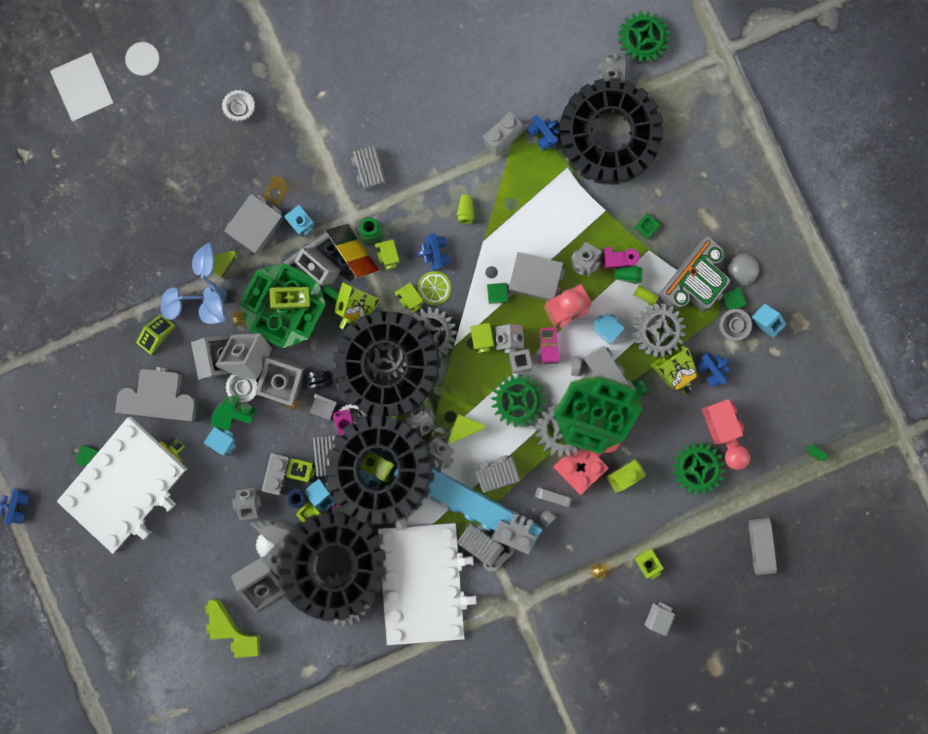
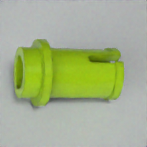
M638 285L633 296L647 302L648 306H653L659 297L656 295V292L652 293L641 285Z

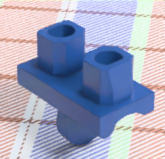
M535 115L532 118V123L526 128L527 133L532 138L538 133L543 136V138L537 141V145L542 151L551 147L555 149L558 146V139L555 136L560 133L557 129L560 123L557 120L551 122L549 118L543 122L538 115Z
M436 233L429 234L428 237H425V243L421 244L422 251L417 252V257H423L424 263L430 264L431 271L438 270L450 263L449 255H440L439 248L446 246L445 236H436Z
M707 352L696 364L701 373L709 368L714 373L706 379L712 388L719 384L723 385L729 380L723 370L725 372L730 370L726 364L730 361L729 357L723 360L718 354L714 359Z
M12 488L9 503H6L7 495H2L0 501L1 515L4 514V510L7 508L4 522L8 525L23 522L24 512L14 510L16 504L26 506L29 495Z

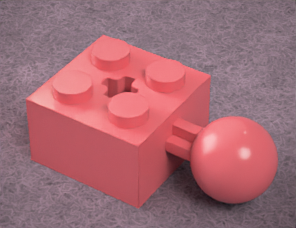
M582 284L547 301L544 309L553 326L563 328L569 325L573 318L581 319L588 315L592 303Z
M730 399L701 408L714 444L726 442L728 450L725 454V461L727 465L734 470H742L747 467L750 462V454L737 441L738 437L743 436L742 431H744L742 422L736 418L735 413H737L734 402H730Z
M620 443L610 448H607V450L603 453H612L616 451ZM577 449L576 455L570 452L568 458L564 455L553 466L579 495L608 469L599 459L603 453L597 454L585 449L581 451ZM577 463H583L585 465L583 467L585 469L583 472L576 471V469L578 468L576 465Z

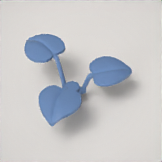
M207 243L195 253L192 260L193 272L196 275H201V278L210 286L204 289V296H180L179 289L173 287L166 290L160 305L161 313L166 319L174 320L180 315L182 310L181 300L203 299L204 303L199 308V316L204 323L218 324L226 321L223 302L226 300L227 292L224 288L216 287V283L206 278V276L212 274L214 269L213 247L211 243Z

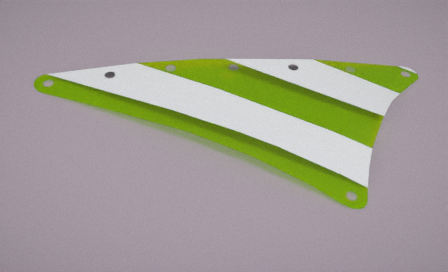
M531 123L523 125L524 132L513 141L453 348L435 416L436 419L434 420L436 427H443L447 431V438L443 442L455 450L452 457L454 459L452 465L448 469L444 468L441 472L496 502L518 482L483 493L475 468L479 467L478 464L485 461L494 463L497 462L496 458L508 455V458H513L519 479L521 480L550 454L551 449L544 452L543 450L546 445H538L542 439L535 437L540 432L535 430V427L540 425L537 422L538 419L531 417L532 424L526 420L525 427H522L521 423L518 422L515 428L513 421L507 426V419L499 421L502 415L494 414L498 408L491 407L493 404H496V401L491 400V397L497 396L493 389L499 390L500 388L497 383L504 385L503 378L505 377L510 381V376L512 375L509 354H505V350H497L495 327L508 324L523 325L524 349L516 351L529 349L533 368L531 371L513 374V376L517 379L518 375L521 374L522 380L529 376V383L536 380L534 387L541 386L538 394H544L539 400L545 402V404L538 407L548 414V407L555 411L556 404L560 403L571 381L592 377L583 361L581 362L580 374L578 376H571L574 355L583 358L600 346L608 347L614 355L613 361L622 367L624 378L626 381L630 380L631 383L650 369L652 363L661 358L659 354L656 357L652 356L651 353L649 355L645 354V349L641 350L638 348L641 343L634 342L638 336L632 335L633 332L637 331V328L632 327V325L638 324L635 317H642L639 312L640 310L647 312L646 306H648V303L633 296L638 285H641L652 293L656 292V295H658L677 271L649 251L580 186L556 148L552 149L551 147L545 151L539 148L537 141L543 138L540 133L536 135L537 141L535 143L528 144L525 141L526 128ZM514 198L517 201L516 209H507L505 206L506 200ZM585 242L599 250L612 247V252H625L630 248L638 251L640 259L634 266L642 267V283L633 284L615 280V269L602 270L601 261L595 273L592 272L589 277L584 274L580 275L572 268V255L576 250H580ZM518 252L562 262V268L565 269L563 280L558 281L557 287H561L559 295L582 284L592 303L588 315L581 319L573 318L571 323L563 328H560V326L556 327L559 353L558 364H541L540 329L554 327L544 309L547 301L508 292ZM490 266H494L498 270V275L493 279L488 278L485 274L486 269ZM506 283L508 303L489 304L487 284ZM658 298L655 304H658L660 307L664 303ZM690 301L679 309H673L672 312L679 311L677 318H683L680 325L686 326L680 330L685 333V336H680L679 339L685 342L710 323L719 314L721 301L714 302L707 312L700 311ZM606 313L615 315L620 320L619 324L624 327L623 331L611 345L593 331L595 327L594 321L600 315L604 317ZM657 315L652 317L647 325L651 324L654 319H657ZM665 317L668 327L672 329L670 321ZM490 323L494 347L490 348V352L479 353V351L468 348L467 341L472 337L470 326ZM657 328L656 332H661V329ZM646 332L648 340L652 343L653 340H651L650 334ZM670 336L666 337L664 341L660 343V345L667 342ZM512 385L509 387V389L513 392L518 393L521 390H523L525 386ZM530 392L526 397V402L532 408L533 395ZM503 393L502 406L505 410L509 405V398ZM511 394L515 406L519 404L525 407L521 402V396L515 397ZM516 409L511 413V416L521 417L527 413L521 409ZM452 410L457 416L459 414L480 422L486 428L450 444L448 439L455 422H446L444 414ZM536 411L538 417L543 418L541 416L542 412ZM548 424L547 432L549 437L551 438L553 436V432L551 426ZM433 430L431 431L428 444L434 440L432 437ZM435 432L436 436L444 438L445 434ZM428 495L427 498L421 501L423 503L422 506L414 514L407 517L406 522L408 526L456 523L458 540L470 524L473 525L477 520L472 522L466 519L464 513L460 511L457 513L447 508L448 504L442 501L437 503L430 498L431 495Z

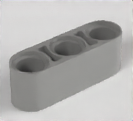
M769 518L749 520L756 576L776 574L777 565L771 521Z

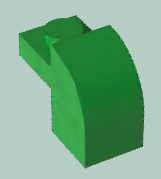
M228 396L215 409L211 425L229 431L235 419L250 424L256 415L257 409L248 404H240V396Z

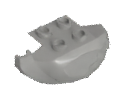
M268 520L249 523L274 545L261 561L277 574L276 564H279L280 560L277 558L279 548H283L285 544L283 540L287 533L291 534L293 532V527L286 523L270 522ZM317 555V560H314L313 572L316 573V580L322 585L323 581L318 571L316 570V565L318 561Z

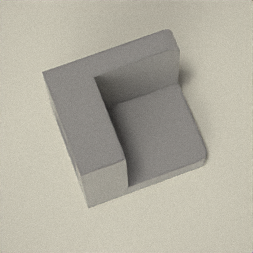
M315 394V400L310 413L331 421L338 403Z

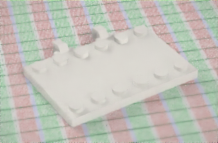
M128 417L57 502L113 554L131 534L134 536L137 534L143 540L151 534L152 531H148L143 523L145 522V517L155 506H164L168 512L176 505L169 498L171 494L168 491L187 468L132 417Z
M456 523L408 526V528L397 531L396 527L379 528L378 534L382 543L380 548L385 551L386 560H383V565L387 566L386 576H382L387 645L464 639L462 609H467V605L476 604V595L467 596L464 595V591H461L459 571H462V566L474 564L473 556L463 557V552L458 553Z

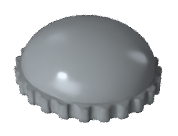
M745 253L732 257L726 268L730 280L741 286L755 282L760 271V266L756 259Z
M729 310L720 319V331L729 340H743L752 332V318L744 310Z

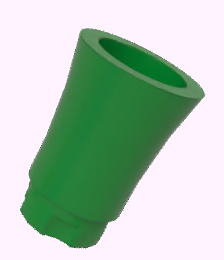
M367 217L360 222L358 235L364 244L374 246L383 240L385 230L383 225L375 218ZM369 227L374 228L372 232H367Z

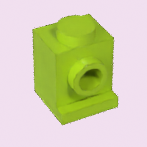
M394 239L375 244L376 249L381 250V252L377 253L380 264L384 263L386 270L397 268L396 265L400 264Z
M411 282L394 292L397 298L402 297L399 301L405 309L409 308L413 314L422 308L423 300Z
M651 548L633 557L646 579L650 577L652 580L661 575L660 571L664 568ZM647 561H651L652 566L650 568H646L645 563Z

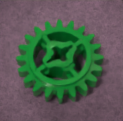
M639 11L638 17L632 13L631 19L625 18L626 24H621L620 28L622 30L618 32V36L621 37L618 39V43L623 44L620 47V51L627 50L625 57L632 55L631 61L638 58V64H640L642 59H645L646 64H648L650 58L655 62L657 55L659 57L663 56L662 51H666L668 48L665 44L670 42V39L666 38L670 35V31H664L668 24L661 25L663 18L656 20L657 13L650 17V11H647L645 16L642 11ZM646 24L644 27L634 28L637 25ZM653 28L656 30L659 40L655 39L652 33ZM647 32V37L640 43L641 37ZM629 34L633 36L632 38L636 43L635 47L630 42ZM651 46L654 47V48L651 49V50H647V51H643V50H642V49L645 48V47H651Z
M512 374L510 381L505 377L503 378L504 385L497 383L500 388L499 390L493 389L497 396L491 397V400L496 401V404H493L491 407L498 408L494 414L502 415L499 421L507 419V426L513 421L515 428L518 422L521 423L522 427H525L526 420L532 424L531 417L539 418L536 411L543 412L538 406L545 404V402L539 400L544 394H538L541 386L534 387L536 380L529 383V376L522 380L521 374L518 375L517 379ZM512 385L525 386L523 390H521L518 393L513 392L509 389V387ZM530 392L533 395L532 408L526 402V397ZM503 393L509 398V405L505 410L502 406ZM511 394L515 397L521 396V402L525 407L519 404L515 406ZM516 409H521L527 413L521 417L511 416V413Z
M694 442L691 443V448L684 445L685 452L678 450L677 452L680 457H673L677 464L671 465V467L676 468V471L671 474L678 475L674 482H682L679 487L680 489L687 486L686 493H690L693 489L694 495H697L699 490L702 495H705L706 488L709 492H713L712 485L719 487L716 480H723L719 473H725V470L720 469V466H723L725 462L718 461L722 455L715 456L717 449L714 448L710 451V444H707L705 448H703L702 442L698 443V447H696ZM699 453L706 455L711 462H704L699 457ZM691 455L690 465L683 468L685 460ZM697 464L698 466H702V469L699 470V473L698 471H694V468L697 467ZM713 469L710 479L705 482L706 473ZM685 475H693L695 480H697V484L691 483Z

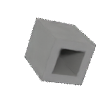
M529 349L509 353L512 374L532 370Z

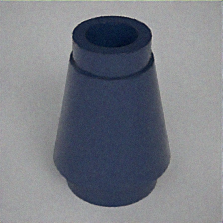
M294 489L287 495V503L292 508H301L306 502V495L302 490ZM296 495H300V502L295 500Z

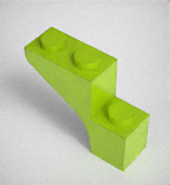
M212 598L208 600L205 606L206 615H209V623H207L206 630L207 635H210V639L234 638V641H231V652L234 653L235 658L259 656L261 654L260 634L251 635L240 631L219 599Z

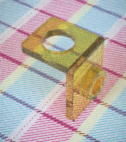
M270 174L271 182L262 194V197L278 206L289 188L285 184V179L278 175L274 177ZM273 188L280 191L277 199L269 197V191Z

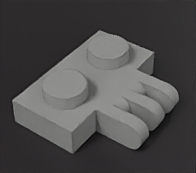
M514 512L510 523L500 520L492 538L529 554L536 539V535L528 532L533 520L529 518L526 525H524L526 516L522 515L518 522L516 521L519 515L517 512Z

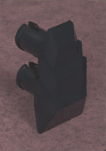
M328 240L322 247L323 252L330 261H333L336 266L338 265V268H341L339 275L351 282L355 277L354 273L334 243Z

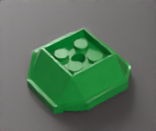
M285 263L256 270L239 303L248 331L253 334H261L265 340L283 349L309 340L326 306L320 284L308 274ZM308 287L310 306L288 309L286 311L271 308L270 288Z
M598 375L571 381L554 412V416L566 444L601 454L607 448L625 440L639 416L642 406L635 387Z

